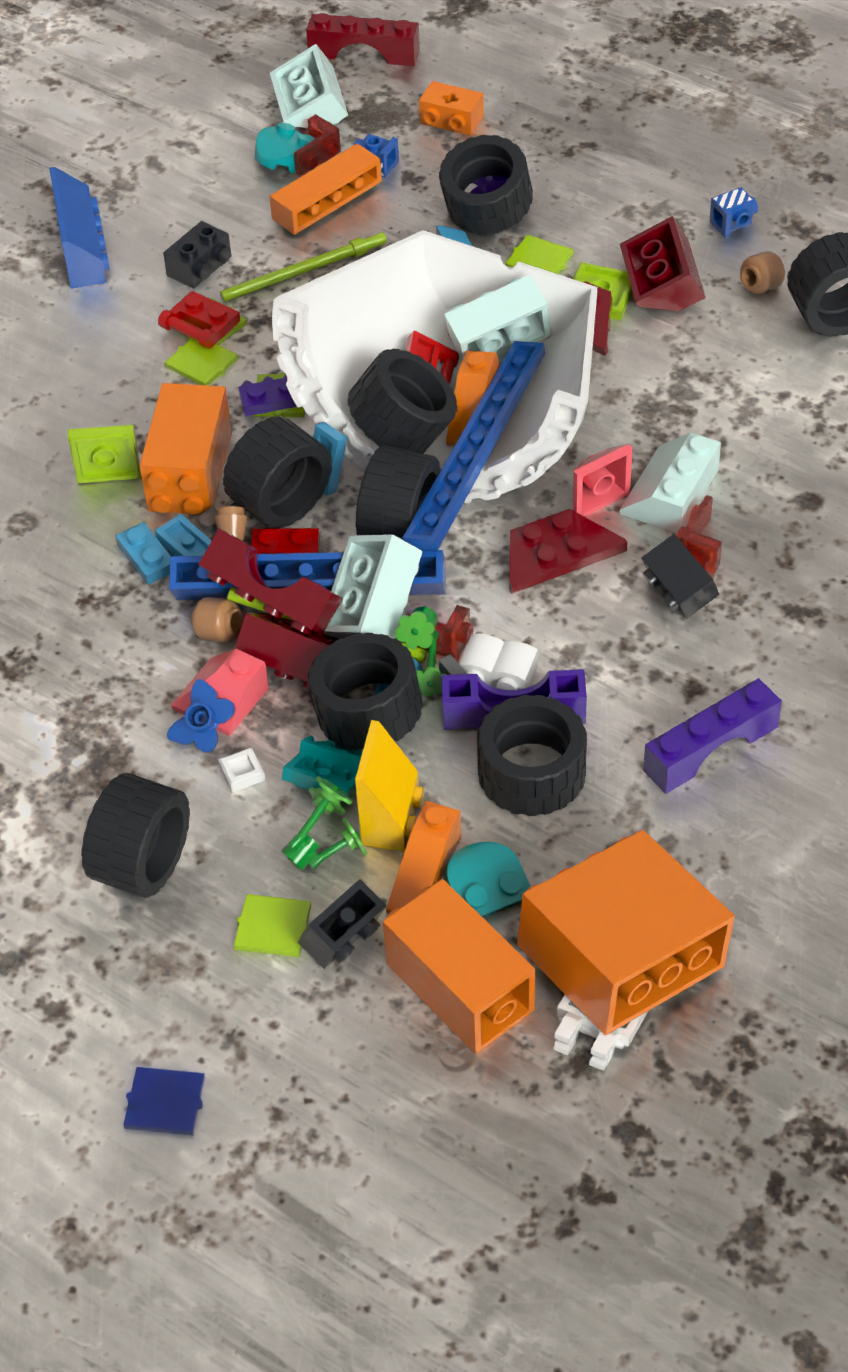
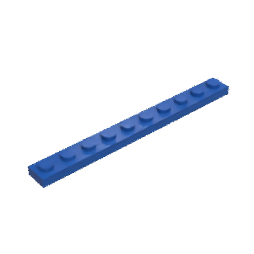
M513 342L404 534L403 541L419 550L438 551L546 354L544 343Z

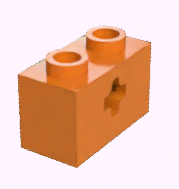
M432 81L419 99L420 124L472 136L484 117V93Z

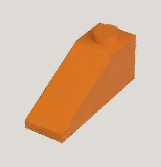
M466 350L457 374L454 394L458 408L455 418L448 426L447 446H455L499 369L497 352Z
M425 801L412 828L386 907V913L389 914L398 907L402 908L415 899L423 888L427 886L432 887L443 878L447 865L462 837L460 810Z

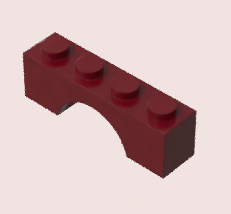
M320 13L311 15L306 28L307 47L310 48L317 44L327 59L335 60L338 52L343 47L360 43L377 49L384 56L388 64L415 66L420 51L419 22L359 18L351 15L335 16Z
M218 528L199 563L200 566L209 571L206 577L222 586H225L227 582L237 587L234 592L235 594L250 602H253L255 598L265 603L262 608L263 610L279 619L285 614L293 619L292 627L307 635L312 630L324 634L343 598L305 577H302L298 582L286 588H270L263 581L258 570L259 550Z

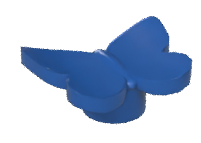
M202 679L196 680L191 690V705L187 708L185 717L177 720L169 728L167 738L183 745H191L195 742L200 751L205 753L212 752L218 743L216 728L218 724L226 723L232 718L236 709L234 703L228 699H218L217 691Z

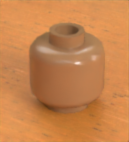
M770 251L749 256L743 261L740 268L741 283L750 293L755 295L777 289L785 279V267L781 258Z
M218 597L202 598L196 604L190 616L191 625L199 639L220 643L232 641L240 633L244 621L242 611L235 602L227 598Z

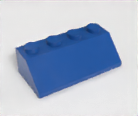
M50 167L58 224L71 289L106 283L104 271L110 270L107 252L101 253L106 251L104 234L102 233L100 215H97L100 214L97 197H90L87 184L56 167Z

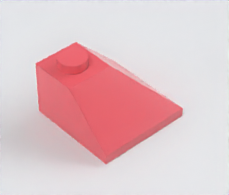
M629 444L607 448L580 462L573 474V511L586 517L630 494L632 447Z
M238 649L214 656L208 660L171 704L173 710L185 715L187 708L191 705L193 684L196 680L202 679L217 691L218 699H228L235 705L236 709L232 718L226 723L218 724L216 728L217 731L230 736L269 689L265 662Z

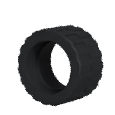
M499 135L471 137L455 145L446 154L445 159L442 160L439 171L442 193L450 218L461 229H465L470 233H478L479 235L496 234L512 228L513 225L519 223L524 215L528 213L530 204L533 201V189L526 157L520 147L510 139L500 137ZM502 176L508 178L504 185L489 193L472 194L464 191L472 182L482 177Z
M837 232L832 235H826L809 244L792 262L787 275L788 289L806 324H808L812 331L818 332V334L823 336L848 334V283L834 291L825 293L835 283L848 278V233Z
M386 349L379 353L349 390L347 399L348 406L350 407L349 411L356 425L379 447L386 445L422 454L426 452L455 418L458 408L453 389L445 377L431 363L425 361L424 358L400 349Z
M278 416L260 421L254 427L248 429L234 445L235 447L230 452L223 471L224 491L229 498L240 507H243L245 511L266 527L278 529L294 524V522L303 518L322 497L329 482L332 458L326 446L291 420Z
M386 445L377 448L369 460L360 485L355 522L357 536L394 535L403 540L404 534L441 471L438 459L435 456Z
M374 633L349 635V637L338 639L330 646H326L315 657L311 668H309L308 687L320 729L324 731L325 736L329 740L334 741L338 746L347 747L351 750H363L371 720L379 721L392 739L399 741L408 732L412 731L416 722L421 717L423 700L414 659L411 657L409 649L395 638ZM367 684L389 685L382 692L368 698H342L346 693L359 686Z
M520 695V697L504 700L503 703L495 705L488 714H485L477 731L478 776L480 786L484 789L485 795L489 800L495 802L498 807L518 815H546L566 807L569 802L574 801L578 796V792L583 788L586 776L587 732L583 726L582 719L570 706L561 703L560 700L547 698L543 695ZM540 744L556 750L562 756L547 765L527 767L512 763L502 755L509 749L519 745Z
M128 772L113 778L103 789L98 800H96L87 821L81 849L82 867L85 869L86 876L97 882L144 898H149L158 893L174 872L187 839L190 808L186 794L178 789Z

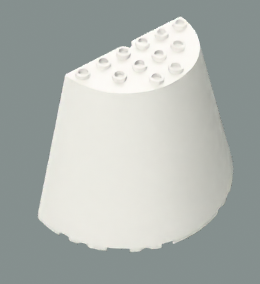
M422 230L277 296L273 300L272 311L273 341L278 340L280 354L277 356L280 369L286 373V386L297 407L303 406L315 425L326 422L345 435L347 442L343 460L347 464L353 461L365 470L371 456L379 446L369 439L356 425L349 411L350 407L348 406L347 399L349 390L378 354L386 349L405 350L408 336L414 330L456 351L453 342L448 336L444 314L450 312L457 305L467 304L478 299L485 292L495 291L506 286L513 279L524 278L531 274L547 303L551 335L537 341L538 343H544L546 354L464 503H471L473 499L478 498L487 501L499 498L503 493L521 486L525 487L534 482L558 461L574 439L588 404L598 287L519 261L514 267H507L502 263L500 255ZM505 356L498 359L499 365H501ZM460 359L457 367L453 370L450 386L453 389V393L455 391L457 374L461 366ZM438 360L436 369L440 372L442 365ZM448 426L426 452L423 453L435 456L440 463L441 469L454 448L453 446L446 445Z

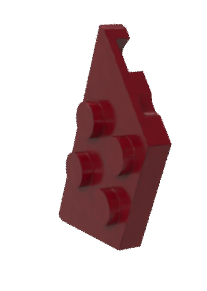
M571 509L510 530L509 591L513 594L627 551L628 542L625 538Z

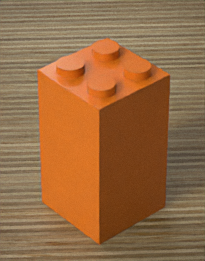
M162 383L139 465L149 512L200 515L212 506L214 507L232 435L226 386Z
M441 879L432 887L427 886L423 888L415 899L402 908L398 907L392 910L383 921L386 964L475 1055L535 1011V968L444 879Z

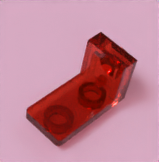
M316 114L307 119L309 135L315 139L294 153L295 171L299 177L341 152L339 128Z
M706 495L700 505H694L690 513L689 523L686 527L682 526L679 529L677 537L706 571L715 573L720 566L722 541L702 535L711 519L713 497Z
M456 605L447 624L437 623L435 629L440 635L437 640L436 654L444 657L451 654L455 660H458L474 630V625L470 623V608Z

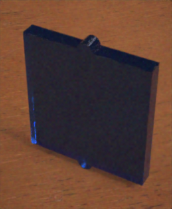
M136 1067L131 1092L126 1094L128 1106L123 1124L124 1129L193 1135L198 1110L203 1108L201 1095L205 1073Z

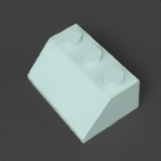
M317 44L270 72L284 123L291 124L294 127L325 130L348 116L334 68Z
M531 274L524 278L513 279L506 286L495 291L485 292L478 299L467 304L457 305L450 312L444 314L447 330L456 352L459 354L461 363L466 350L497 352L498 359L507 355L514 341L537 342L551 335L547 303Z
M690 432L660 445L620 508V514L681 534L719 470L721 442Z
M394 535L349 536L331 590L343 599L327 626L324 635L343 639L353 634L374 633L388 635L393 639L396 638L395 630L407 605L408 595L414 576L418 572L419 561L423 551Z

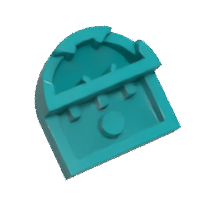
M279 123L277 126L264 128L258 133L254 158L267 168L274 170L276 165L288 167L290 173H299L302 171L304 161L322 158L325 147L316 142L314 137L295 130L293 125Z
M312 735L305 737L301 740L299 753L283 767L281 780L293 783L299 789L309 790L310 787L315 789L317 787L322 788L315 780L319 776L337 785L348 797L352 798L356 794L355 778L362 756V749L351 750L347 747H341L329 739L327 741H314Z
M478 842L459 849L451 857L444 875V880L483 918L521 903L523 893L531 887L516 854L507 846L496 842Z

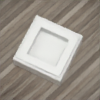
M252 748L218 759L219 767L232 793L266 781L265 773Z

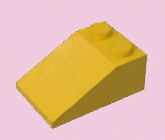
M371 720L355 778L361 842L363 846L405 852L408 838L417 820V816H414L415 809L422 808L425 789L419 786L418 771L379 721Z

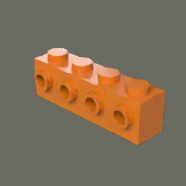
M358 143L269 195L272 219L292 234L299 233L381 183L380 158Z

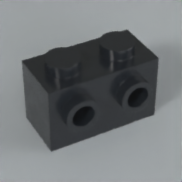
M201 220L163 252L166 275L194 289L232 257L229 233Z
M672 534L641 557L646 567V570L643 572L646 580L654 589L659 586L665 593L662 595V598L673 612L679 609L686 619L720 595L713 578L675 534Z
M359 879L308 924L297 943L323 969L334 960L341 964L355 950L352 944L359 937L366 941L381 926L377 920L387 905Z

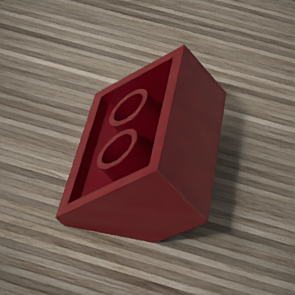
M673 216L620 243L635 303L638 307L679 312L706 298L689 240Z
M267 612L246 613L235 649L264 661L266 666L275 669L273 674L288 680H293L295 677L305 681L303 686L309 689L308 671L312 666L313 660L326 646H330L338 638L320 634L313 630L307 635L292 627L291 623L293 621L282 617L279 619Z

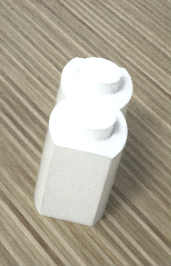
M471 634L459 665L467 674H478L481 680L491 687L502 690L524 689L530 686L538 667V649L522 642H504L486 634Z

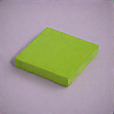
M581 262L573 279L583 283L586 281L611 291L613 301L610 319L621 321L633 295L627 271Z
M134 425L68 429V442L77 483L142 479Z

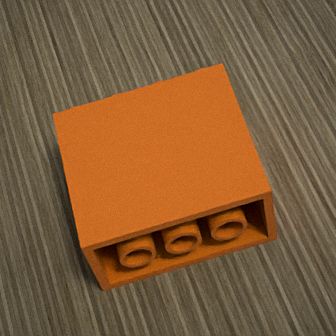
M641 830L629 837L621 838L616 844L601 852L591 854L581 863L561 870L549 880L528 888L522 895L517 945L606 1036L725 967L735 915L649 834Z

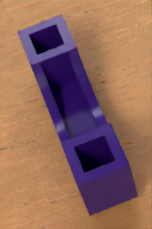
M584 669L548 671L545 677L535 685L519 690H502L491 687L483 682L478 674L441 675L444 730L478 728L481 726V720L485 714L491 711V708L503 703L506 699L520 697V695H543L547 698L560 700L561 703L570 706L580 716L583 724H586L587 694Z
M759 678L646 743L643 771L665 794L694 778L703 761L723 743L734 738L744 737L751 744L778 728L782 700Z

